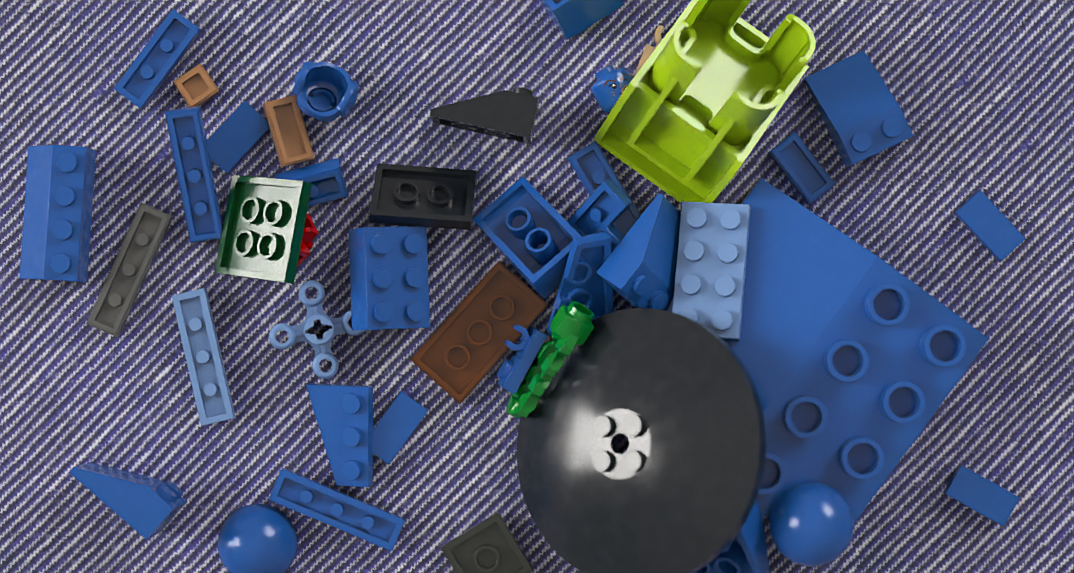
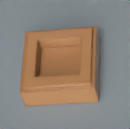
M201 63L173 81L189 107L201 106L221 93Z

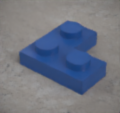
M609 178L601 183L567 222L581 236L607 232L611 239L612 253L624 238V235L613 223L630 206L632 201Z

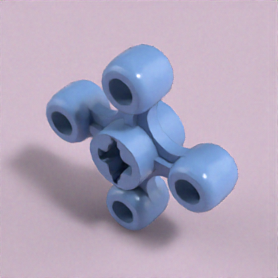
M309 280L300 286L298 292L300 301L307 309L305 320L297 326H290L285 323L275 325L269 332V341L274 348L279 350L288 349L299 341L309 343L315 351V358L312 363L314 373L322 379H329L339 369V362L331 351L332 339L341 333L358 336L366 330L352 331L348 324L349 319L352 317L351 310L339 318L328 316L323 310L324 287L315 280ZM310 287L318 290V296L314 300L308 299L305 295L306 290ZM315 320H320L322 325L332 326V329H328V331L323 333V339H317L316 334H306V330L314 327ZM280 330H285L289 335L285 343H280L276 339V334ZM328 359L331 361L332 368L330 371L323 372L320 370L319 363L321 360Z

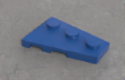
M607 232L573 239L546 329L550 337H552L550 329L552 319L562 305L569 306L572 301H577L587 306L594 313L593 319L613 312L612 287L596 273L611 254V239Z
M306 384L336 485L372 486L373 386Z

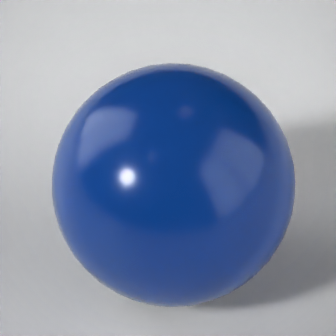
M805 482L788 488L778 497L770 513L769 528L775 546L787 559L799 565L817 567L833 562L845 552L852 540L854 518L848 502L834 488L822 483Z
M250 504L233 512L224 522L218 537L219 556L229 573H285L292 565L298 548L296 530L290 519L279 509L266 504Z

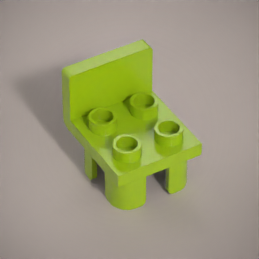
M692 0L626 87L595 135L594 140L681 204L682 202L712 203L737 173L809 68L806 63L815 51L816 41L810 27L797 16L787 15L771 38H769L740 17L751 0Z

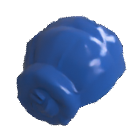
M306 61L295 76V85L292 93L297 96V105L304 114L322 122H331L339 116L345 117L350 114L352 107L356 103L360 85L353 81L349 73L341 67L324 61L315 63Z

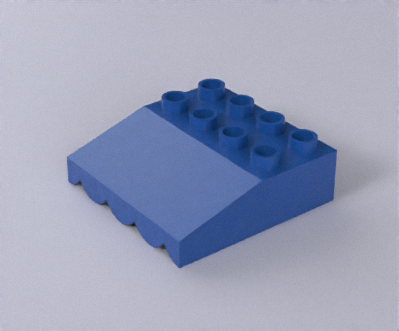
M761 178L755 182L741 203L750 205L751 214L740 341L723 340L740 358L748 371L762 406L766 432V456L762 482L756 501L762 515L770 519V513L775 501L785 490L805 482L822 483L834 488L845 498L851 508L855 523L989 338L881 258ZM674 297L668 303L664 311L672 312Z

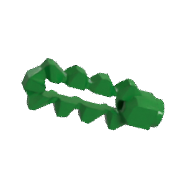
M572 301L569 306L562 305L550 324L553 341L542 344L537 353L538 362L531 364L525 375V381L520 384L516 394L512 393L506 408L509 415L516 418H527L529 413L535 410L544 390L549 386L552 378L564 364L565 357L571 354L575 346L584 344L594 329L591 322L594 318V313L587 306L580 302Z

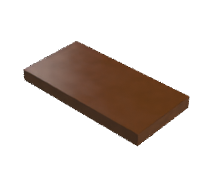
M498 261L413 356L411 361L461 404L510 349L504 344L505 339L515 343L521 336L519 331L512 328L513 325L519 324L527 329L548 304Z

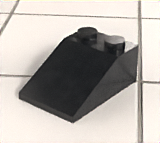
M513 87V92L503 90L432 108L430 117L435 124L530 144L539 97L533 96L532 90Z

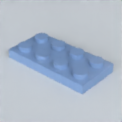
M682 202L672 312L704 325L716 333L722 340L740 341L751 207L746 204Z

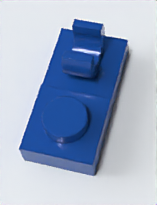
M514 324L512 328L520 332V341L517 343H512L506 339L504 341L508 348L517 352L510 360L506 359L503 362L497 375L500 378L497 384L513 394H516L547 337L546 334L531 326L527 331L526 328L519 324Z

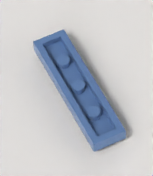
M202 288L172 295L201 426L236 418L207 289Z

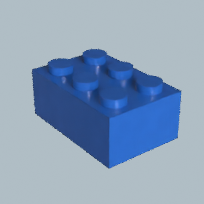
M362 227L349 230L352 331L430 328L427 228Z

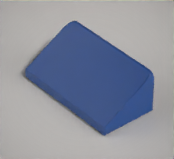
M246 101L242 102L207 140L210 159L228 174L270 129L268 121Z
M338 158L275 175L276 179L299 180L312 183L308 207L348 197Z

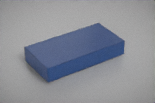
M796 131L768 152L808 205L836 184Z
M981 190L977 191L954 212L957 218L998 262L1005 259L1026 239Z
M401 391L373 429L372 453L389 465L429 410Z
M961 464L958 465L943 492L1003 527L1020 497Z

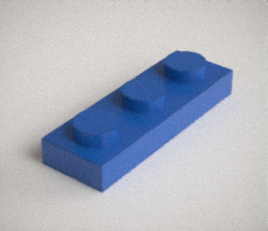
M172 9L114 87V90L144 110L202 30Z

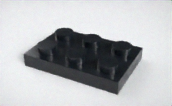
M377 163L369 213L370 223L471 230L476 170Z

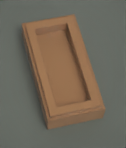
M293 95L264 102L263 108L281 168L314 160L315 157L301 109L297 105V96Z

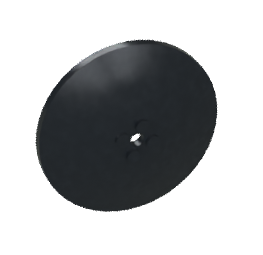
M652 308L625 309L602 315L591 321L594 329L584 344L575 346L571 354L565 357L564 364L552 378L549 386L544 390L535 410L529 413L527 418L520 417L517 436V466L526 505L538 530L549 545L569 564L583 573H694L714 560L728 547L746 522L756 501L762 482L766 456L765 422L757 390L745 366L730 346L716 333L688 317ZM626 435L629 440V447L622 454L618 449V440L621 436Z

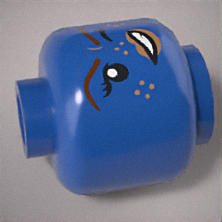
M609 65L595 74L597 81L592 85L591 92L602 111L606 114L611 112L633 79L631 73L625 67L614 69L612 65Z

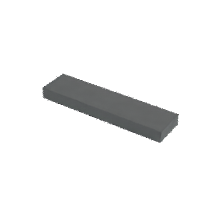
M141 202L86 324L115 337H120L174 216Z

